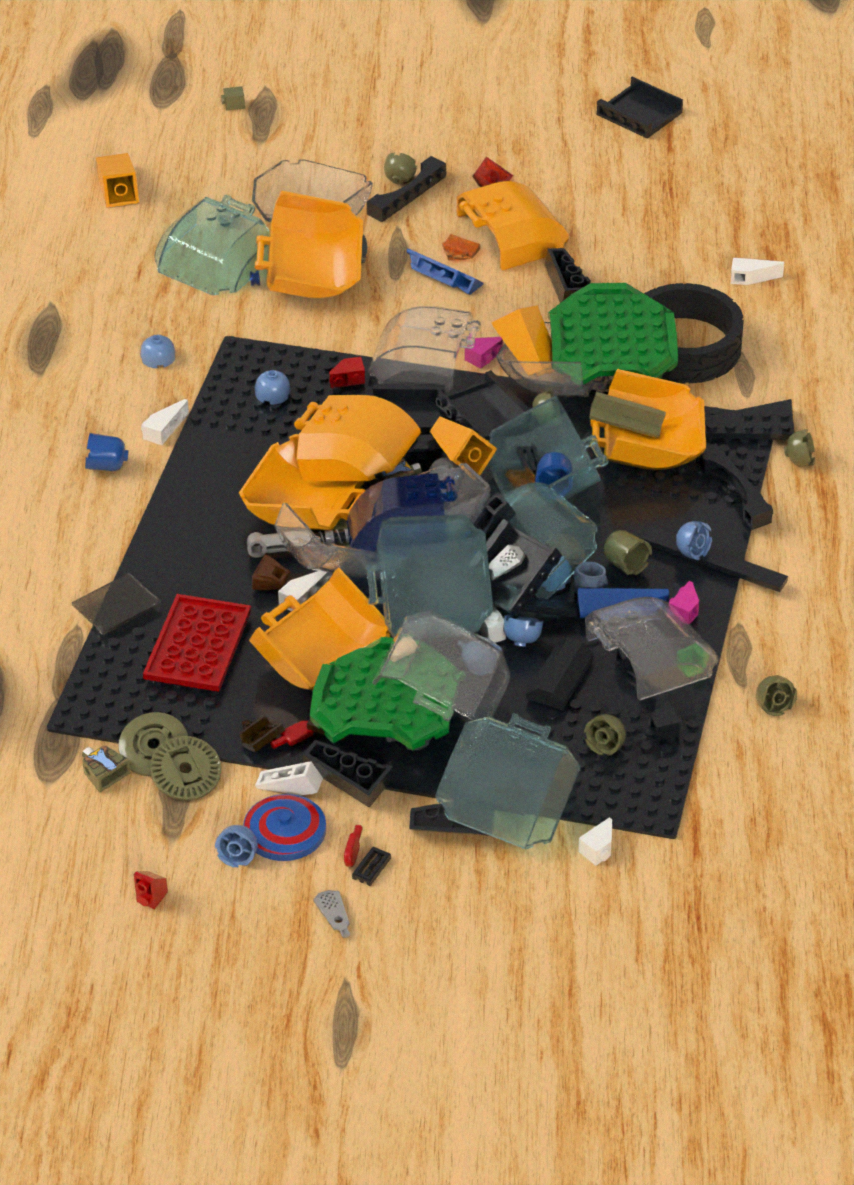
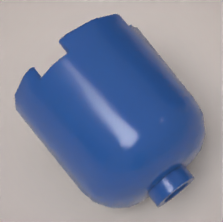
M90 433L87 449L90 450V453L86 457L85 469L117 471L123 466L124 461H128L129 450H125L123 440L118 437Z
M550 452L541 457L537 465L535 477L537 490L547 494V497L557 498L564 496L565 492L572 487V464L566 455L560 452Z

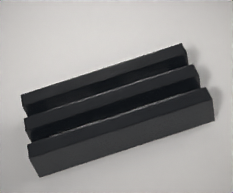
M525 445L524 448L517 446V453L524 474L536 475V468L540 461L536 445H532L531 448L528 445ZM524 453H526V455H527L528 463H529V465H530V467H531V470H529V467H528V464H527V462H526Z
M372 847L352 873V879L356 880L358 878L359 882H367V885L371 886L390 861L391 854ZM378 854L376 858L372 860V862L369 864V867L364 872V874H361L365 867L368 865V863L371 861V859L374 857V855Z

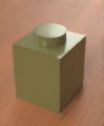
M242 86L223 88L224 95H221L222 105L225 104L226 111L245 109Z

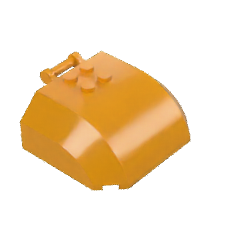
M513 181L498 182L464 192L457 196V216L468 215L476 228L487 225L495 235L500 250V269L502 271L546 258L548 249L564 248L565 242L569 240L566 229L538 196L522 183Z
M281 191L273 211L270 237L262 235L256 237V244L258 246L257 261H255L254 268L257 270H267V286L270 291L308 298H325L341 294L360 281L363 220L353 214L352 208L348 203ZM265 244L269 245L268 262L263 261Z
M617 369L609 387L608 395L665 411L666 415L661 426L660 436L655 438L591 419L592 438L590 445L594 449L604 448V460L633 467L662 470L684 465L697 458L706 449L704 400L700 396L696 398L690 393L691 389L685 384ZM600 427L604 428V438H600Z
M329 395L322 405L310 402L302 417L298 418L294 423L296 429L302 430L299 433L297 462L303 481H371L375 479V474L385 471L387 474L396 468L420 435L421 430L404 410L379 397L369 395Z
M299 434L290 436V441L281 445L278 442L271 445L239 491V495L247 509L270 524L294 529L328 531L335 528L340 518L348 522L353 521L355 512L369 496L366 490L360 489L364 481H303L297 462ZM353 498H356V499L354 500V502L352 503V505L350 506V508L347 509L348 506L350 505V503L352 502Z
M337 568L329 581L302 604L292 595H289L284 599L283 603L271 612L263 614L261 620L265 625H269L270 628L264 632L258 627L249 641L283 678L297 687L313 691L322 664H329L343 655L369 645L380 637H390L391 624L340 568ZM286 609H293V611L278 622L274 619Z

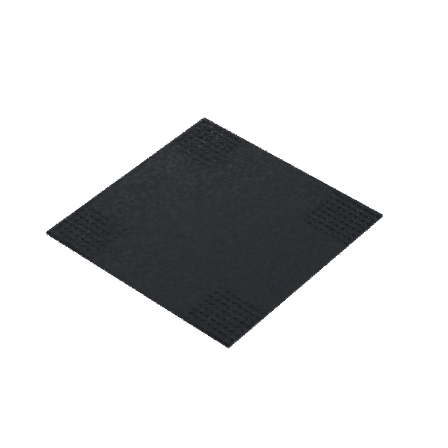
M225 336L47 724V731L119 744L122 731L136 717L152 712L166 713L177 718L184 725L188 736L199 738L212 746L222 762L268 770L303 763V753L314 740L338 747L341 751L355 753L358 757L367 760L370 758L376 760L379 764L393 766V780L384 790L454 801L488 795L490 790L493 789L494 782H509L511 777L517 776L519 783L529 789L530 803L525 814L593 826L599 825L610 817L612 819V829L675 839L684 810L740 578L651 547L652 554L648 556L647 567L637 575H627L605 558L603 551L604 543L610 534L618 530L628 531L641 539L650 527L676 536L679 529L685 523L699 521L708 524L711 528V531H709V537H712L711 549L744 560L752 529L743 520L744 503L737 492L718 477L704 474L696 465V458L684 465L662 470L643 469L604 460V448L594 449L590 445L592 427L589 415L596 392L608 395V392L497 376L529 409L533 408V401L537 395L552 390L555 398H552V400L558 403L561 415V425L544 427L536 419H532L531 416L530 425L488 440L497 450L478 480L460 468L463 483L472 480L484 482L490 486L492 496L498 492L509 503L516 513L509 521L513 528L551 548L555 546L568 561L571 567L570 583L568 582L565 584V588L557 591L544 590V586H540L533 598L577 603V593L574 590L575 583L573 578L575 567L583 562H596L606 570L608 588L669 589L670 600L678 594L681 587H684L689 581L693 582L699 599L698 616L687 626L668 617L669 608L667 603L661 606L660 612L657 615L599 621L597 614L580 618L578 608L576 617L524 611L520 616L543 621L540 636L533 643H526V647L514 645L515 641L508 639L507 636L506 640L496 642L495 644L499 652L498 666L492 673L488 672L483 675H474L466 669L461 659V652L464 648L458 643L461 638L453 637V639L443 637L440 633L430 635L421 630L424 643L442 654L464 675L465 681L459 683L452 706L448 734L438 739L432 737L426 748L412 751L407 750L406 746L400 742H387L385 737L349 734L345 737L344 741L338 740L332 743L324 734L314 732L311 737L293 746L285 743L273 749L269 742L257 752H253L243 747L241 743L242 740L239 732L243 730L242 721L249 720L255 722L263 715H266L269 721L282 723L284 728L300 721H309L313 691L297 687L283 678L249 641L258 627L264 632L270 628L269 625L263 623L261 616L279 606L278 591L280 589L252 590V576L263 556L255 558L248 553L247 538L254 532L266 535L305 531L308 529L276 526L260 519L247 509L239 495V491L271 445L277 442L279 445L290 441V436L299 434L302 431L296 429L294 423L298 418L302 417L310 402L322 405L329 395L373 396V384L445 385V395L483 382L485 374ZM346 358H362L365 369V384L330 388L329 372L337 364ZM270 370H276L285 374L291 387L288 399L274 405L270 404L269 401L260 402L255 395L257 378L262 373ZM704 406L705 416L734 411ZM444 412V418L452 421ZM600 427V438H604L603 427ZM706 438V446L716 443L725 452V455L734 462L738 470L742 471L744 477L753 484L757 492L761 493L774 439ZM525 445H528L531 448L532 445H536L540 459L550 452H560L570 459L572 464V487L565 492L564 496L551 498L537 490L535 485L536 475L524 474L517 453V446L524 448ZM442 450L440 458H448L446 453ZM524 453V456H525L526 462H527V464H528L529 470H531V467H530V465H529V463H528L527 455H526V453ZM432 464L421 466L422 473L415 475V477L428 479L429 469ZM376 478L371 481H364L360 488L366 490L368 486L384 490ZM457 492L447 496L436 493L435 505L428 511L417 513V510L411 509L410 512L399 504L379 518L359 516L361 503L355 512L353 521L346 522L348 528L356 522H364L368 525L370 542L366 546L357 547L353 544V551L334 553L332 545L318 544V546H312V549L264 554L279 562L285 569L290 570L291 574L285 585L290 580L329 567L332 568L333 575L334 571L340 568L390 622V637L402 638L395 587V569L412 568L416 564V554L430 557L442 549L451 546L471 528L480 514H469L460 510L457 505ZM478 494L467 495L465 498L469 500H480L484 497ZM353 498L352 502L350 503V505L348 506L347 509L350 508V506L352 505V503L354 502V500H355L356 498ZM389 518L397 530V535L384 539V550L380 551L371 538V523ZM310 530V532H313V533H319V531H321V533H323L324 531H326V530ZM176 594L251 605L250 616L219 692L143 679L144 669ZM496 608L503 618H505V615H511L500 608ZM286 609L274 619L278 622L291 611ZM568 637L584 642L594 653L593 661L564 710L526 699L527 691L557 642ZM639 641L642 648L646 649L648 660L652 661L654 672L656 675H659L662 688L667 690L668 699L670 702H673L675 713L681 718L682 727L679 729V736L660 741L655 740L649 728L650 713L655 711L654 703L646 688L635 677L627 672L622 673L616 661V647L618 645ZM697 643L708 655L707 669L686 677L676 666L677 652ZM598 715H613L624 724L626 730L625 741L622 747L612 755L604 753L599 755L592 751L586 743L587 736L584 733V729L587 723ZM150 740L148 747L151 749L157 748L160 744L159 740Z

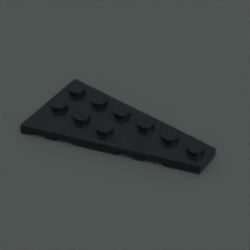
M792 399L705 416L706 438L788 440L794 433Z

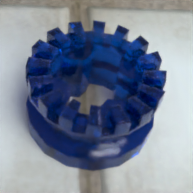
M257 270L255 273L250 271L251 286L255 284L260 286L259 271Z

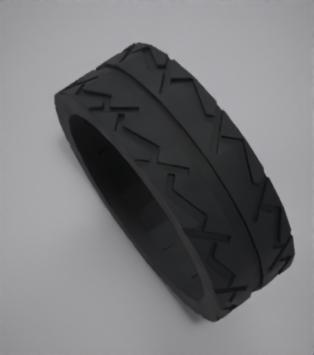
M691 283L668 284L644 293L674 312L675 319L688 318L707 322L717 327L726 335L718 342L708 346L697 348L678 347L677 366L670 372L666 371L661 379L683 384L702 383L727 374L737 364L741 357L744 324L742 318L744 317L738 304L733 302V299L717 289H711L708 286Z

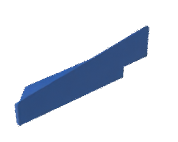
M407 248V253L410 255L412 262L410 263L411 268L453 288L457 286L469 295L484 284L476 278Z
M577 589V608L580 618L597 614L599 621L657 615L660 612L661 606L669 602V589Z

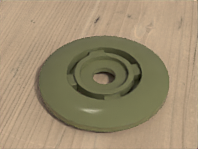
M160 712L146 713L136 717L126 725L120 735L119 753L129 759L131 771L143 776H151V760L149 759L152 758L157 748H149L148 742L152 739H157L160 742V746L168 739L177 736H188L184 725L177 718ZM178 753V754L172 756L171 758H174L175 756H177V755H179V754H183V753Z
M177 736L166 740L154 751L150 762V773L155 785L167 796L178 800H196L209 794L218 784L221 775V762L216 751L207 742L192 736ZM178 753H183V754H179V755L175 756L174 758H171L172 756H174V755H176V754H178ZM186 763L192 767V770L189 773H183L179 767Z

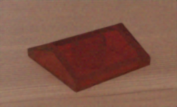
M486 156L472 177L479 187H484L498 182L510 181L513 175Z

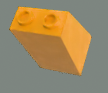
M123 153L95 157L106 208L139 203L136 172L129 154Z
M538 305L518 309L491 322L528 375L536 374L538 377L545 373L549 374L556 371L552 368L551 338Z
M440 416L430 430V433L448 458L477 480L497 450L495 446L474 430Z

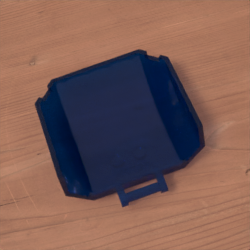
M438 473L401 476L386 479L371 486L355 501L347 517L351 555L357 556L361 553L365 555V559L381 560L413 557L416 554L434 555L448 553L443 502H452L458 497L457 491L454 489V478L447 476L443 480H439ZM447 489L446 493H442L441 490Z

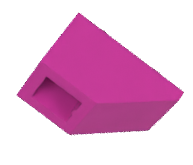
M501 337L475 338L465 346V361L480 369L498 355L502 354L504 350L503 339Z
M691 581L679 589L678 594L669 600L667 606L669 608L668 617L687 626L698 616L699 599Z

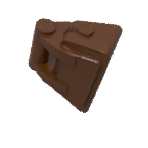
M264 555L252 576V590L281 589L291 572L270 556Z

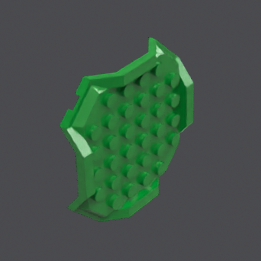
M590 283L571 294L548 312L547 318L550 321L552 342V368L561 374L567 373L571 376V380L580 386L599 376H614L617 369L661 379L666 371L670 372L678 364L674 312L627 283Z
M380 637L369 645L343 655L329 664H322L313 689L310 721L318 729L321 728L325 732V736L332 743L349 734L388 737L396 739L413 751L425 745V740L432 737L438 739L449 733L452 706L459 683L465 681L464 675L442 654L423 641L416 639L414 640L419 647L416 654L393 663L388 654L403 638Z

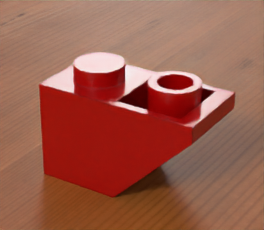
M361 357L343 359L329 372L330 388L365 384V369Z
M136 871L134 873L137 902L142 906L156 909L168 893L167 879L149 871Z

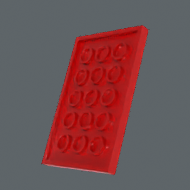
M176 594L144 669L143 679L219 692L250 616L251 605Z

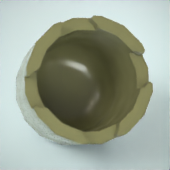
M618 530L610 534L603 548L605 558L627 575H637L642 572L648 565L647 559L649 554H652L651 546L647 541L625 530Z

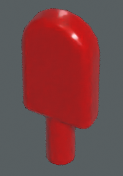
M300 721L285 728V731L281 733V737L271 741L270 745L273 749L285 743L293 746L311 737L314 731L307 729L308 721Z
M356 825L353 833L349 835L344 851V864L347 867L355 865L360 849L359 840L363 830L361 825Z

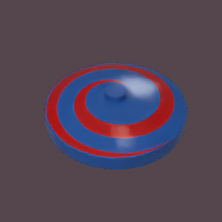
M294 794L273 795L257 802L246 814L243 826L253 831L257 838L258 848L256 853L264 858L276 861H291L311 854L321 845L326 835V819L321 808L310 799Z

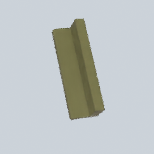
M596 392L591 404L589 418L659 438L666 412Z

